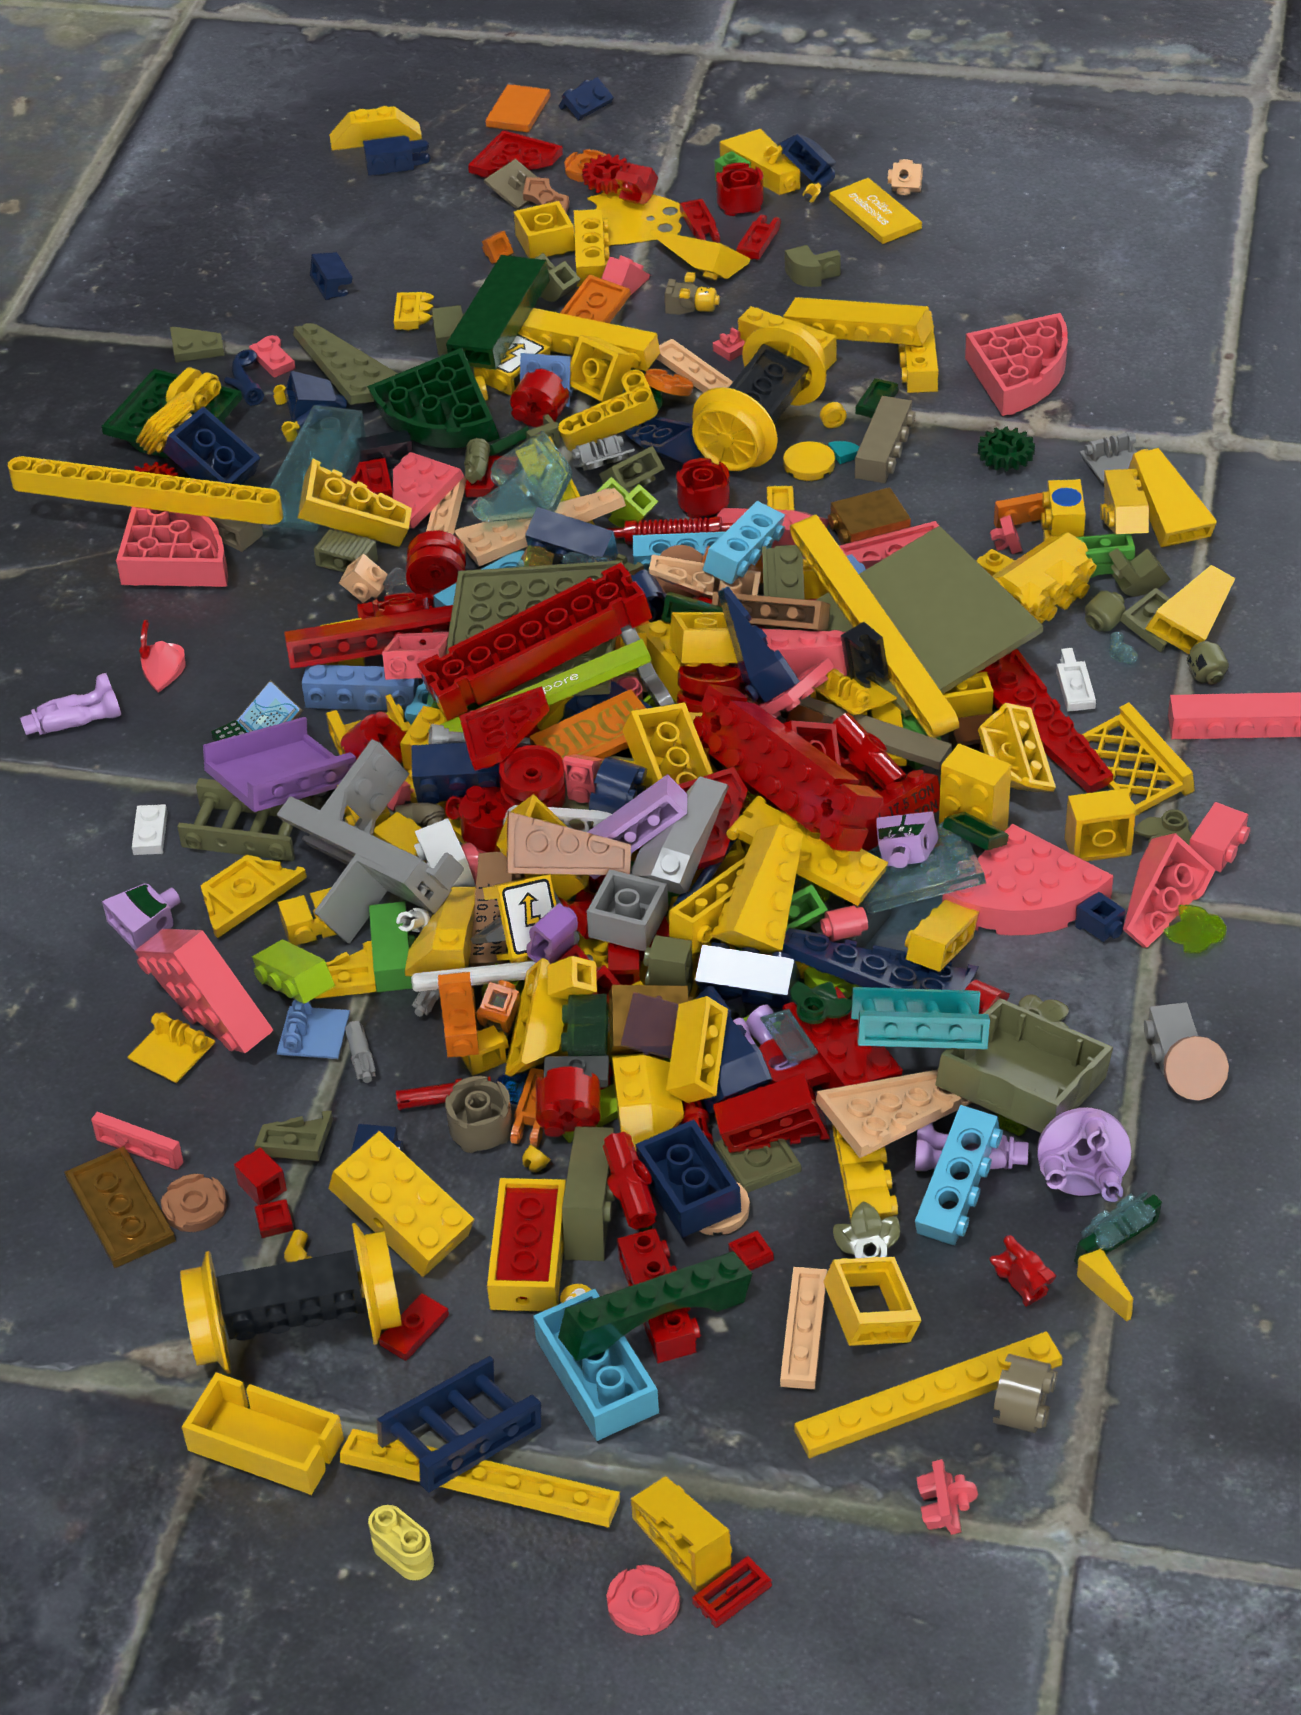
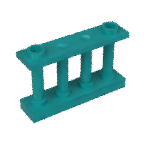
M853 987L851 1019H858V1046L988 1049L990 1018L988 1014H979L980 991Z

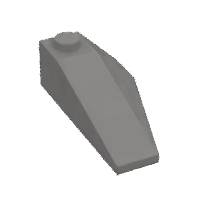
M699 776L686 792L688 794L687 814L640 848L630 874L667 883V890L676 894L687 893L728 790V784Z

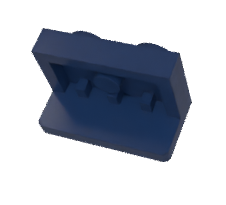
M596 77L591 81H583L574 90L568 89L564 92L558 107L561 110L568 107L577 120H580L611 103L614 97L601 80Z

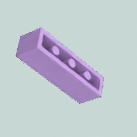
M667 774L589 830L588 833L631 844V853H633L687 814L688 794ZM590 875V876L595 880V879L598 878L600 875Z

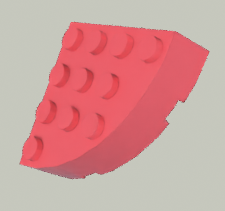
M1061 313L966 334L965 359L1002 416L1013 415L1038 403L1048 396L1059 384L1065 372L1068 338L1066 323Z
M138 507L131 508L116 559L121 585L227 587L228 568L223 541L217 526L209 517Z
M1012 824L1004 831L1009 835L1007 845L985 850L942 895V902L946 899L960 906L979 911L976 931L981 927L996 930V934L1035 935L1068 927L1069 922L1076 920L1077 906L1098 892L1111 899L1113 875Z
M162 929L134 951L139 957L137 963L146 974L149 975L151 973L166 992L183 1009L182 1013L185 1018L193 1025L199 1022L220 1040L229 1051L235 1050L246 1053L274 1031L203 930Z

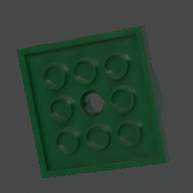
M153 369L101 426L103 434L126 440L139 452L147 453V451H144V447H140V443H136V439L147 420L167 404L166 393L168 387L179 375ZM221 386L219 394L205 408L225 425V418L242 400L241 391ZM155 450L150 454L160 456L161 458H170L163 451L158 453Z

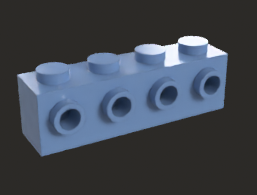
M320 664L306 666L302 679L305 708L387 711L385 696L391 694L395 704H400L403 711H405L406 707L415 698L416 689L419 686L418 678L385 680L384 667Z

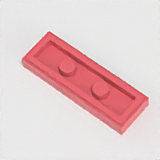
M96 1112L91 1119L97 1141L116 1148L125 1146L129 1153L178 1170L184 1162L179 1141L100 1112Z

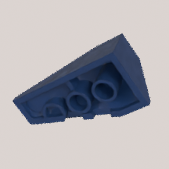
M655 416L646 422L623 431L624 434L642 448L647 449L653 446L657 455L670 461L684 464L689 460L702 456L694 442L692 435L693 424Z
M725 587L719 590L718 596L742 680L746 684L744 690L753 702L757 701L758 704L766 703L799 683V679L779 650L774 652L767 646V635L756 625L752 626L749 623L751 621L749 612L731 589Z
M707 986L696 999L708 996L728 1009L717 1094L714 1097L703 1099L707 1112L715 1113L714 1104L751 1092L759 1087H765L772 1078L761 1050L756 1044H750L747 1040L744 1027L736 1025L732 1020L731 1010L715 988Z

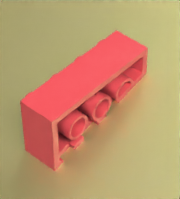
M762 629L767 635V646L774 652L779 650L797 678L800 674L826 658L830 659L835 669L839 670L844 676H847L841 635L845 632L839 630ZM730 663V665L739 669L738 663Z

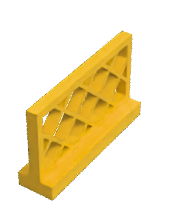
M1129 702L1119 707V715L1082 734L1088 742H1100L1098 750L1094 749L1100 758L1115 759L1114 766L1108 767L1113 773V781L1108 785L1111 790L1127 788L1130 799L1132 793L1147 795L1145 800L1136 805L1132 802L1136 816L1179 792L1186 796L1195 791L1191 769ZM1117 726H1120L1124 731L1122 736L1108 735V732ZM1105 743L1120 744L1118 752L1103 750ZM1125 745L1138 746V754L1123 752ZM1120 761H1134V769L1119 768ZM1141 762L1153 763L1155 765L1154 771L1139 770ZM1116 776L1131 777L1129 785L1117 784L1115 782ZM1136 778L1151 779L1150 786H1134ZM1157 780L1169 781L1172 784L1165 789L1155 788Z

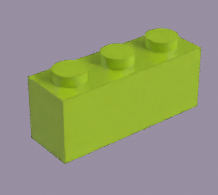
M283 939L252 956L256 966L254 973L261 984H266L275 991H280L289 998H293L303 1004L335 986L325 959Z

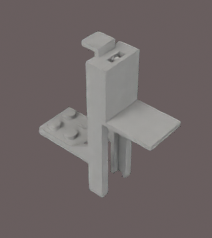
M373 739L368 743L321 810L290 796L277 813V816L282 821L310 834L309 836L304 835L302 838L308 846L347 864L345 870L315 910V914L346 943H351L369 918V905L379 904L387 891L435 914L452 891V886L464 871V867L449 853H444L436 866L431 868L421 858L373 836L377 818L409 775L380 742ZM347 805L360 817L354 826L343 821Z

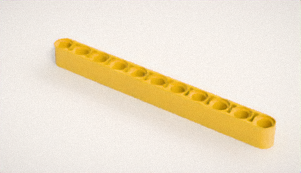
M25 456L15 457L7 465L13 489L19 492L265 525L277 524L281 522L284 516L280 493L269 488Z
M813 515L790 525L789 529L794 543L854 628L864 621L883 637L889 681L927 736L936 739L958 729L960 725L954 709L817 515Z

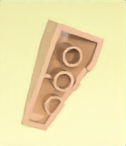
M652 555L649 566V573L698 597L704 596L712 600L713 592H718L725 587H729L734 594H758L761 572L748 570L744 577L739 576L731 585L703 571L704 563Z

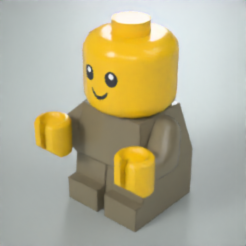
M686 272L685 282L683 283L676 282V279H669L664 293L665 313L681 315L694 312L695 309L697 311L713 312L716 305L720 303V296L717 295L715 288L695 286L693 283L695 282V273Z

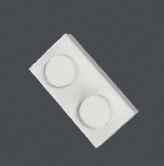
M166 804L137 806L132 841L133 855L163 854L168 814Z

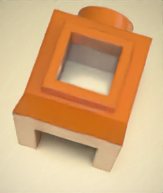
M499 980L498 984L489 982L481 1005L476 1011L480 1025L486 1026L487 1020L500 1023L502 1031L509 1033L521 1002L520 993L516 990L514 984L504 980Z

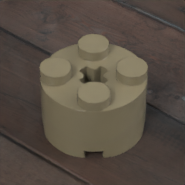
M472 1076L457 1082L453 1086V1091L449 1097L447 1095L445 1100L448 1128L452 1139L467 1153L491 1149L499 1144L508 1142L511 1137L510 1133L513 1122L510 1096L507 1088L499 1081L497 1083L488 1081V1077Z
M1008 1354L1005 1361L1011 1362L1009 1371L1002 1369L994 1403V1409L1000 1411V1416H994L993 1423L1036 1433L1038 1428L1042 1429L1047 1426L1050 1406H1046L1045 1402L1047 1393H1053L1055 1390L1058 1372L1052 1371L1051 1364Z

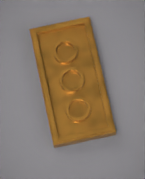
M125 1146L65 1171L70 1187L114 1268L176 1242L173 1231Z

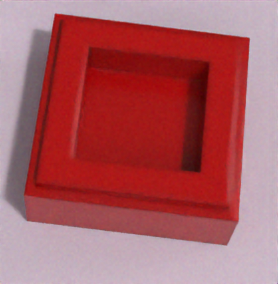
M286 1199L254 1206L261 1238L294 1231Z
M758 1230L728 1243L729 1252L734 1251L750 1271L774 1261L773 1251Z

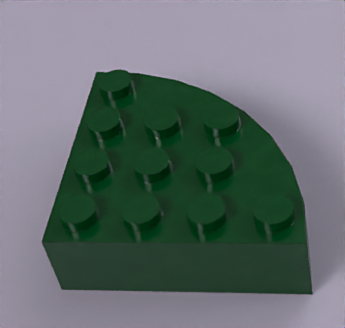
M462 348L367 386L382 418L393 430L408 431L410 439L415 442L440 448L467 447L468 442L472 439L479 438L488 443L500 439L493 418Z

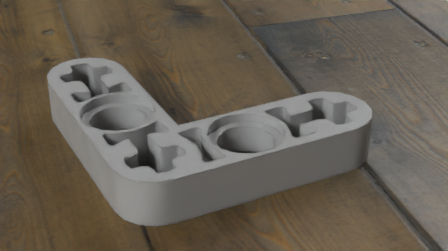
M629 625L621 628L622 634L620 635L625 646L640 640L635 628ZM651 662L636 668L647 692L657 707L675 704L667 688L656 674Z

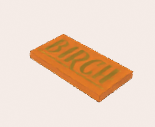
M630 689L529 736L531 745L551 748L561 756L562 760L564 756L575 754L605 759V757L608 758L629 748L622 729L631 711L647 708Z

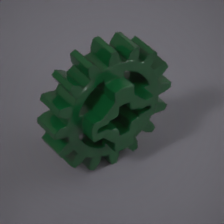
M1007 426L1000 430L996 427L994 428V433L986 431L985 436L980 437L978 455H980V461H986L985 466L995 465L994 470H998L1000 467H1003L1005 471H1008L1010 468L1019 470V465L1026 467L1028 466V461H1033L1035 443H1033V437H1027L1026 431L1019 433L1018 428H1014L1011 431Z

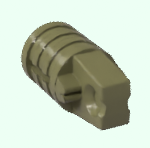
M479 438L470 440L466 448L464 462L465 478L471 484L480 480L485 475L488 467L490 445L487 441Z

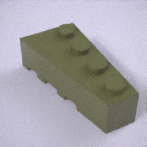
M575 1127L562 1205L565 1260L604 1261L607 1229L608 1222H611L612 1218L611 1201H614V1195L607 1183L608 1177L612 1174L603 1145L605 1143L604 1138L614 1133V1128Z

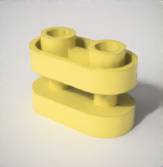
M383 1505L376 1508L370 1514L368 1520L374 1552L406 1579L421 1580L427 1577L434 1567L428 1532L396 1506Z

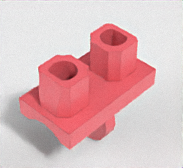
M942 1459L933 1461V1472L917 1477L918 1489L922 1498L927 1500L937 1497L938 1501L922 1506L923 1522L929 1530L946 1527L951 1535L961 1533L958 1505L959 1510L967 1511L970 1508L969 1503L978 1496L977 1486L972 1482L966 1481L964 1475H956L953 1478L951 1473L945 1471Z

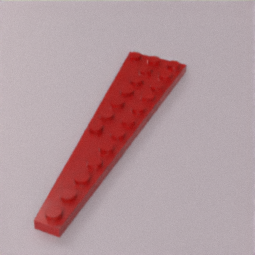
M1017 648L978 672H987L993 688V705L1000 709L1004 703L1032 709L1045 753L1087 793H1094L1108 786L1113 781V773L1097 752L1090 747L1084 735L1078 734L1074 728V722L1069 716L1066 717L1060 710L1061 705L1056 699H1052L1049 696L1047 687Z

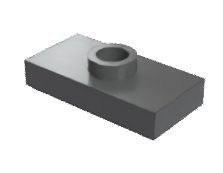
M609 1056L545 1057L544 1078L547 1076V1071L553 1068L579 1067L583 1069V1074L592 1077V1073L595 1074L600 1080V1087H608Z

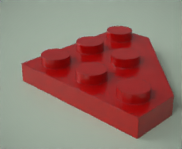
M503 130L468 164L469 173L487 178L514 159L518 160L528 170L552 166L562 156L563 146Z
M542 686L459 715L470 760L475 771L482 768H490L496 763L504 761L550 711Z
M734 767L703 776L707 779L728 784L729 787L697 870L722 862L730 842L726 832L738 819L748 792ZM697 779L678 785L687 792Z

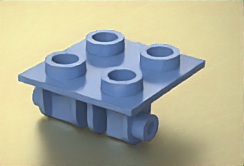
M520 353V381L527 372H534L536 369H545L553 372L562 380L561 384L564 389L567 387L569 391V400L566 404L569 407L570 396L573 395V387L570 386L571 356Z
M294 999L292 1006H289L277 1055L338 1059L350 1010L312 1008L310 1001L303 1004Z

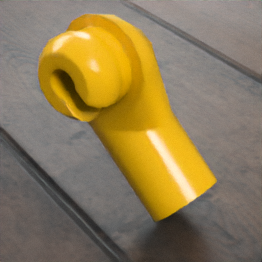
M294 1230L284 1252V1258L287 1263L312 1258L307 1256V1252L304 1250L309 1237L302 1230Z

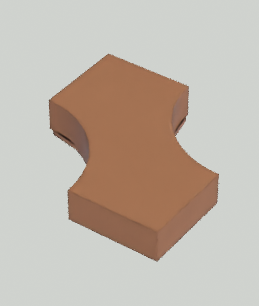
M526 177L523 200L531 201L537 205L559 201L566 214L568 213L569 196L555 192L550 186L549 178Z

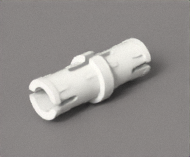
M413 908V910L400 913L396 923H403L399 927L402 931L412 930L413 932H421L428 924L433 913L423 908Z

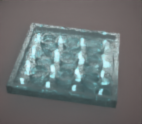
M943 822L936 826L939 836L938 841L926 861L907 864L904 868L887 866L885 873L862 901L867 915L986 883L984 872L970 842L943 828ZM879 845L867 851L882 859Z

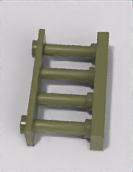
M199 778L196 790L201 808L194 824L179 822L177 826L182 847L294 861L295 854L292 837H289L293 829L292 825L283 821L277 835L262 833L268 816H277V813L284 804L253 812L218 781ZM311 796L298 799L312 806ZM213 808L229 810L221 828L206 826ZM241 812L256 814L250 831L234 830Z

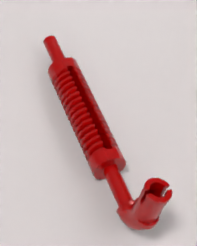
M702 517L699 520L697 518H694V520L692 518H689V520L687 518H684V520L680 518L679 521L677 518L674 521L672 519H669V521L667 519H664V521L662 519H659V521L655 519L654 521L649 520V522L647 520H644V522L642 520H639V522L637 520L625 521L624 527L606 529L614 531L615 538H625L626 545L633 544V535L725 532L734 523H722L721 517H710L709 520L707 517L704 520Z

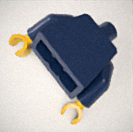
M799 134L789 137L778 143L777 146L768 145L763 155V158L770 156L769 164L776 163L779 153L786 155L814 182V184L810 183L802 196L805 194L812 196L809 201L810 203L815 201L820 191L825 189L834 180L836 175L833 167L836 161L814 140Z
M295 371L290 372L286 387L284 385H277L273 390L275 403L282 405L287 402L291 419L296 420L295 423L287 421L282 425V432L287 442L295 441L298 438L297 430L299 428L304 429L316 421H329L334 409L345 410L347 400L343 395L334 394L331 381Z

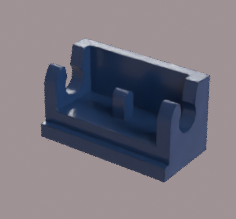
M338 253L312 254L310 276L324 299L330 300V298L346 296L349 292L346 289L338 290V287L342 284L352 283L353 277Z

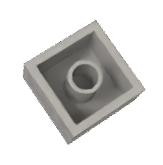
M609 869L587 910L588 937L645 951L650 946L668 911L667 883Z

